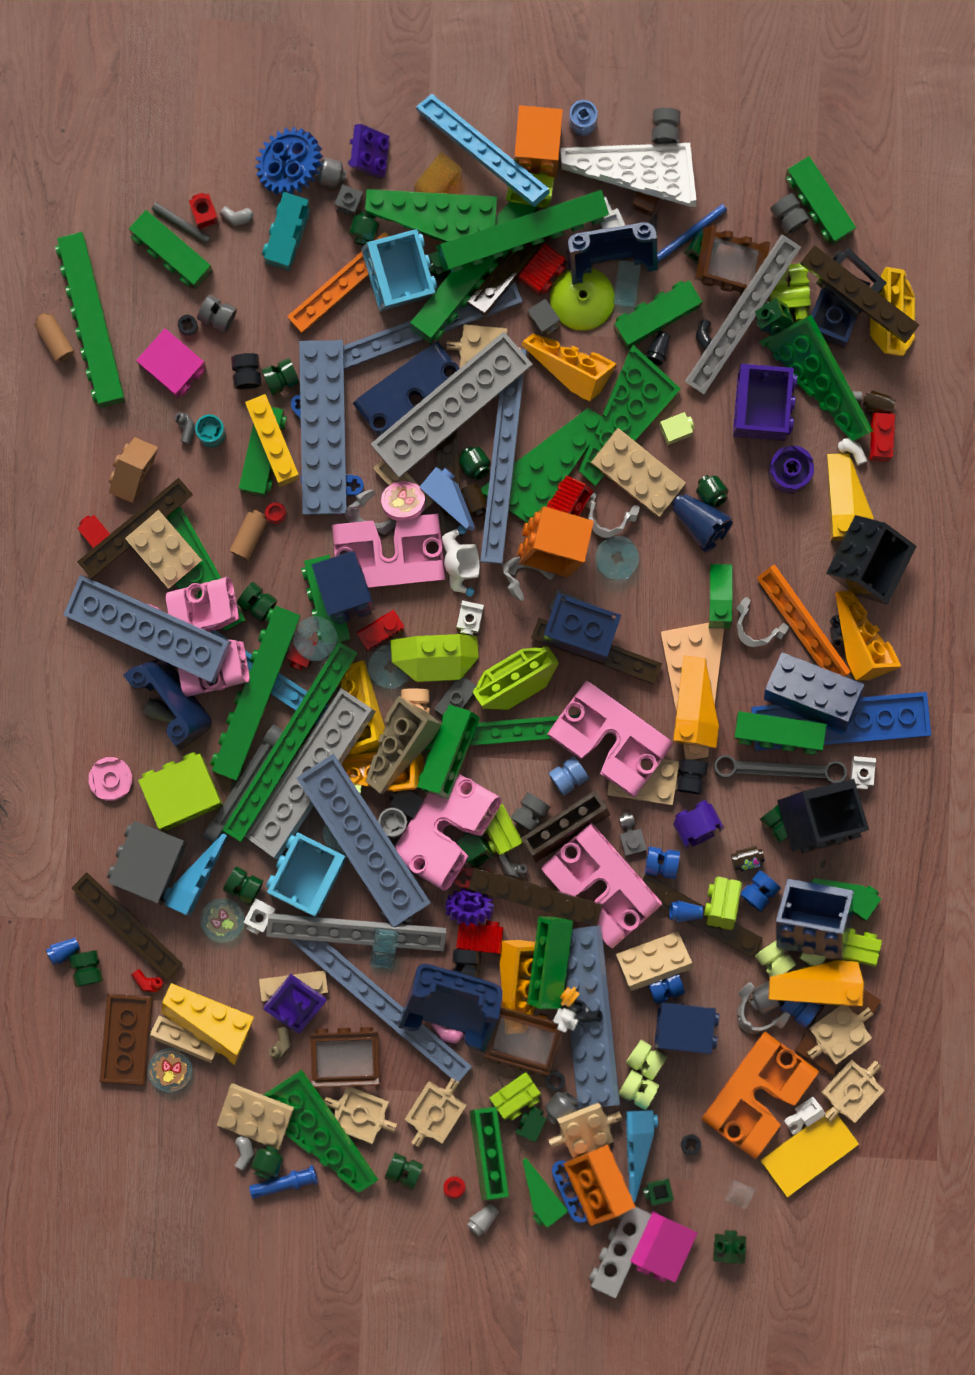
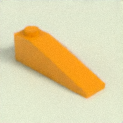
M532 334L522 341V346L571 392L579 395L584 400L591 401L601 393L617 363L597 353L591 352V355L578 352V347L565 348L560 346L558 341L537 334Z
M851 591L836 592L835 596L846 659L855 680H871L900 668L901 664L893 647L889 642L885 643L878 634L880 631L878 626H873L866 617L867 611L855 594Z

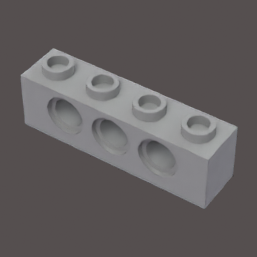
M635 1207L617 1216L620 1221L617 1228L613 1226L607 1239L611 1240L608 1248L603 1247L598 1257L601 1263L598 1269L593 1268L589 1280L592 1281L591 1287L614 1298L617 1297L632 1264L630 1260L650 1219V1213ZM626 1223H633L635 1225V1232L632 1235L624 1234L623 1226ZM618 1243L626 1246V1252L621 1256L614 1254L613 1251L614 1246ZM614 1264L617 1268L615 1275H605V1266Z

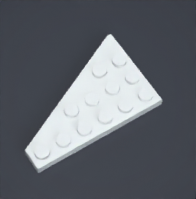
M690 143L560 148L561 168L563 170L686 206L696 207Z

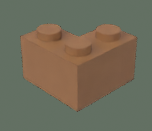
M136 437L133 438L130 444L126 443L121 455L118 454L114 460L113 466L116 469L109 478L108 483L111 484L109 493L133 503L141 492L145 475L154 464L158 447Z

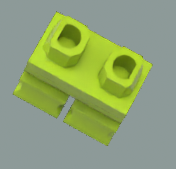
M800 263L789 265L768 297L769 302L777 298L788 305L789 311L795 312V321H800L807 317L811 306L809 280L807 279L808 270ZM786 275L790 277L789 287H787Z

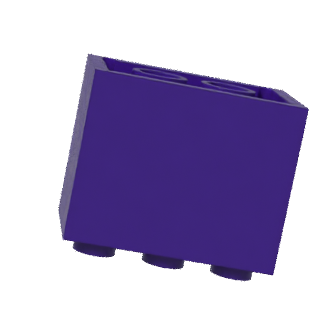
M741 363L737 375L733 437L785 441L787 435H791L794 418H790V414H792L795 408V396H792V392L794 393V388H796L797 375H793L794 368Z

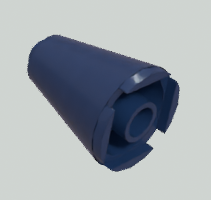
M688 494L679 495L673 501V512L704 552L714 549L717 546L714 542L719 538L723 540L733 525L732 518L729 515Z

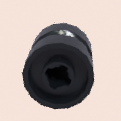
M243 353L231 357L232 370L236 372L233 375L235 389H253L262 386L261 373L257 371L260 366L259 354Z
M680 759L678 772L681 776L677 777L675 790L703 795L705 781L702 780V777L707 774L708 763Z
M453 950L452 962L455 964V967L452 968V971L480 979V970L477 966L481 964V951Z

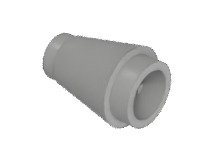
M489 1204L469 1218V1222L466 1225L476 1236L485 1235L499 1214V1211L492 1204Z

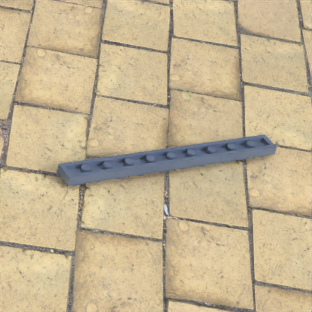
M515 282L486 317L522 304L523 301ZM469 305L465 308L461 307L457 312L459 314L453 324L448 323L444 330L445 332L483 319L485 316ZM411 321L346 344L343 346L344 370L424 341V339L411 330Z
M520 349L527 356V350ZM525 373L499 394L481 563L503 565Z
M289 939L450 1078H454L455 1082H459L472 1067L423 1024L417 1031L398 1028L403 1007L327 942Z

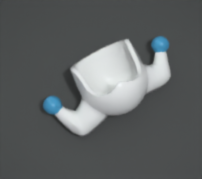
M460 525L457 529L442 536V543L447 553L444 565L449 573L451 589L456 592L466 593L467 596H473L474 589L471 587L466 588L462 585L464 579L479 577V553L475 544L460 545L455 540L459 534H465L467 531L463 525Z

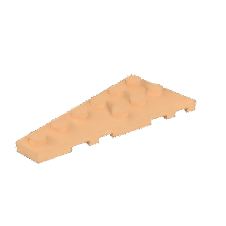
M709 623L660 632L675 710L677 708L683 655L706 659L715 704L724 629L709 628ZM682 744L685 759L697 760L708 757V747Z

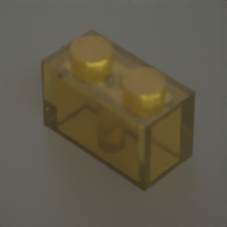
M440 152L414 184V191L449 194L447 190L451 185L456 186L462 178V175H460L461 167Z

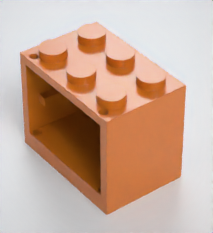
M519 105L514 161L529 173H545L549 177L557 178L563 109Z
M543 506L523 526L522 536H524V541L518 547L517 556L520 557L518 564L568 578L585 562L594 521Z

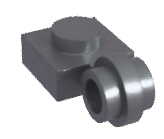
M624 812L622 816H619L622 829L627 828V832L619 834L625 856L646 851L647 848L641 829L632 831V826H635L632 813Z

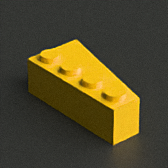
M172 983L162 1002L161 1008L163 1015L183 1029L189 1030L194 1034V1037L200 1041L203 1040L215 1052L227 1057L228 1061L234 1065L251 1030L254 1019L251 1015Z

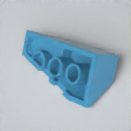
M222 834L178 879L172 888L168 887L163 897L166 900L164 905L189 917L191 916L228 839L227 835Z
M653 1110L625 1111L629 1193L632 1196L633 1202L636 1201L654 1136V1128H658V1115H653Z

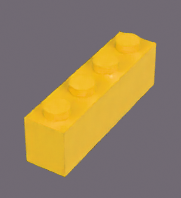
M266 394L245 402L279 487L299 480V474Z

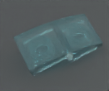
M619 260L613 304L635 307L641 263L635 265L634 262Z
M376 929L369 967L392 969L398 931Z

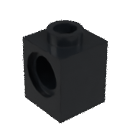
M410 790L393 791L389 798L392 801L390 805L393 808L401 810L411 819H413L424 801L423 798Z

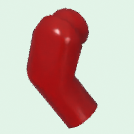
M140 969L131 974L142 991L157 992L162 989L163 981L159 977L146 978Z

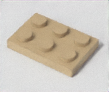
M159 510L125 538L168 589L202 561Z
M644 759L640 762L643 770L648 771L652 769V763L649 760ZM663 759L635 798L611 781H609L607 796L672 806L679 761Z
M678 931L616 954L630 991L693 969L692 961Z
M232 1083L229 1087L217 1126L279 1150L294 1107Z

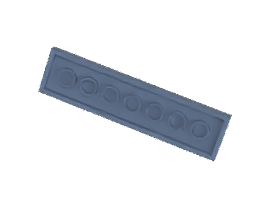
M343 340L299 341L302 514L343 515L346 514L345 510L347 508Z
M83 575L79 576L63 614L68 618L212 683H215L232 643Z
M334 753L296 777L393 927L431 903Z
M601 926L575 928L571 935L565 986L570 989L575 986L576 991L580 993L575 1000H581L586 1003L591 1011L600 1010L603 1014L601 1022H582L578 1019L574 1031L570 1029L578 1109L586 1108L598 1102L601 1107L620 1105Z

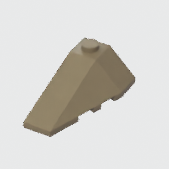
M398 696L386 715L384 721L387 722L383 735L380 734L378 740L380 746L377 754L373 756L366 782L380 794H383L427 747L442 725L428 712L401 696Z

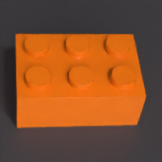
M608 1145L563 1163L590 1226L612 1219L635 1208L632 1196L625 1185L623 1176Z

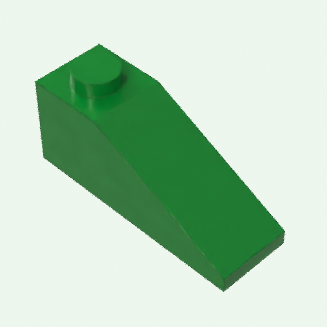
M710 564L709 628L731 629L732 565Z
M813 878L810 883L853 890V914L863 921L869 918L882 899L878 896L879 892L869 885L866 888L862 885Z
M525 1157L522 1161L532 1208L536 1213L532 1217L540 1227L545 1225L548 1228L567 1213L568 1210Z

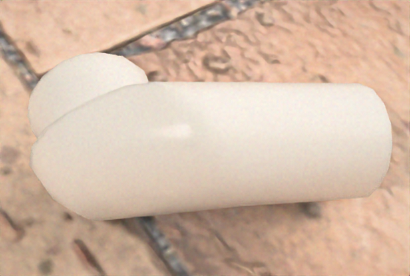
M849 438L843 439V441L838 443L839 451L842 453L847 451L852 453L857 465L867 462L862 446L859 443L851 441Z

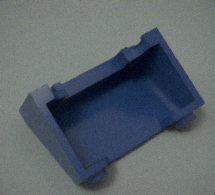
M636 223L572 235L567 245V262L572 285L583 283L584 274L586 272L592 273L591 264L629 257H633L635 265H639V263L645 265L647 272L657 271V236L654 226L650 223Z
M155 659L135 666L123 674L134 689L144 687L150 692L156 689L176 716L168 724L167 735L180 751L210 729L211 719L194 695L189 697L184 695L179 674L170 663L161 659Z
M421 964L415 972L398 1028L417 1031L420 1029L422 1022L426 1021L464 1032L465 1044L469 1048L484 1052L499 1018L503 995L502 989L493 982L434 965Z

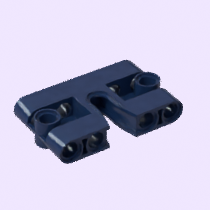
M435 342L358 397L353 402V405L369 425L372 432L379 437L414 408L409 400L412 395L417 394L422 399L426 398L449 378L444 374L446 370L453 369L458 371L460 368L451 359L439 342ZM377 420H384L386 422L383 428H376L374 424Z

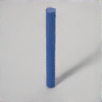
M721 204L657 253L658 262H661L694 237L697 232L727 212L726 207Z

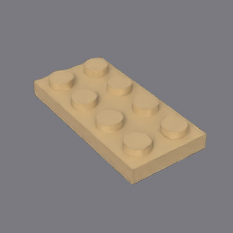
M619 428L615 430L591 461L593 466L657 517L662 515L686 483Z

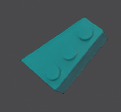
M283 192L281 202L277 207L275 222L270 227L269 242L265 243L262 251L266 264L290 271L311 212L308 199Z

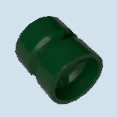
M290 358L279 361L276 367L270 365L261 369L272 396L282 392L285 386L291 388L300 384Z
M253 581L242 592L237 600V605L245 611L250 610L251 616L259 622H263L267 618L270 608L274 609L278 600L269 593L264 594L263 588ZM257 597L258 601L254 604L253 601Z
M777 805L759 820L767 829L772 830L771 835L780 843L787 838L779 806Z
M236 866L225 883L223 891L233 897L238 895L240 901L251 906L264 881L254 875L249 877L247 871Z
M97 950L69 956L71 969L75 970L73 974L75 987L103 981L102 971L100 968H97V965L100 963Z
M395 1152L384 1179L394 1184L401 1182V1187L413 1191L424 1164L413 1159L407 1161L405 1156ZM405 1169L409 1172V1175L402 1174L403 1170Z

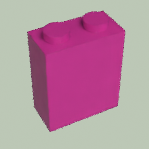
M166 328L136 360L142 369L176 398L180 395L184 396L190 390V384L193 380L201 378L206 371L204 369L206 367L205 362Z
M652 1212L630 1262L638 1265L636 1270L646 1275L653 1272V1277L662 1282H666L667 1279L676 1282L698 1233Z

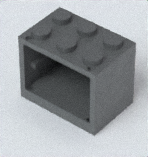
M134 821L133 825L129 824L124 836L127 839L124 846L120 845L115 857L118 860L116 865H112L108 871V883L162 905L164 902L163 897L171 885L187 843Z

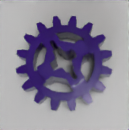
M461 888V892L453 891V895H448L445 903L446 915L450 916L451 921L457 919V924L465 922L466 926H469L470 923L478 926V922L486 923V919H491L494 908L493 899L488 898L489 895L487 894L482 895L480 892H473L470 889L466 891L464 888Z

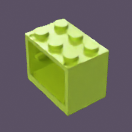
M195 752L185 755L183 761L179 763L172 761L162 766L163 769L158 772L154 770L142 774L143 778L138 780L158 829L162 832L223 806L203 756L195 754Z

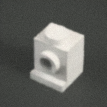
M462 601L457 629L460 630L461 634L473 636V633L478 634L484 605ZM467 615H472L474 620L467 622L465 618Z
M856 756L852 758L850 780L855 779L857 789L868 790V786L872 787L874 785L876 758ZM861 769H865L867 771L866 777H862L860 775Z
M255 899L243 922L248 925L246 929L257 935L260 931L265 933L268 913L274 914L277 909ZM258 914L263 915L264 919L262 922L256 921L255 918Z

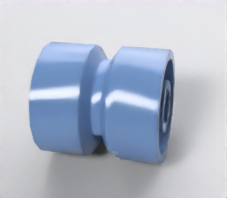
M580 100L575 102L570 109L569 126L577 135H588L596 127L598 111L592 102Z
M574 756L563 763V768L558 766L548 773L563 796L573 791L575 784L580 786L589 780L587 773Z

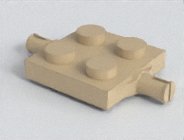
M464 325L463 336L460 342L447 341V345L451 346H447L446 350L459 351L461 368L501 333L505 332L507 334V328Z
M839 1006L810 1027L809 1030L816 1038L818 1044L807 1052L810 1058L813 1060L824 1052L837 1065L871 1040L872 1037L866 1031L863 1023L873 1016V1013L870 1012L871 1010L867 1008L857 1015L852 1012L849 1006Z
M850 1060L821 1092L833 1106L824 1117L826 1119L829 1118L828 1121L832 1122L840 1113L845 1115L851 1122L856 1123L885 1091L873 1077L882 1066L877 1061H874L866 1070L859 1067L853 1060Z
M451 1078L445 1089L429 1081L404 1119L414 1125L418 1131L411 1141L415 1144L418 1138H420L416 1144L417 1147H420L426 1136L443 1143L466 1107V1104L458 1100L453 1094L459 1084L456 1081L451 1088L455 1081L454 1078Z
M350 1086L346 1087L344 1095L339 1101L327 1096L325 1098L326 1101L333 1103L325 1102L328 1107L335 1109V1118L345 1132L351 1136L373 1144L376 1134L381 1128L393 1133L395 1131L394 1128L387 1125L396 1128L397 1124L385 1120V1111L389 1101Z
M598 1102L558 1118L561 1135L548 1140L551 1148L564 1143L569 1148L572 1158L614 1142L610 1132V1125L621 1121L622 1117L619 1111L606 1116Z

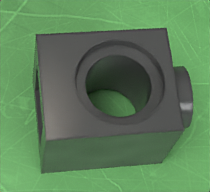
M342 184L335 202V210L354 217L358 214L363 202V192Z
M546 299L527 310L528 318L541 336L546 333L549 336L559 329L560 319Z

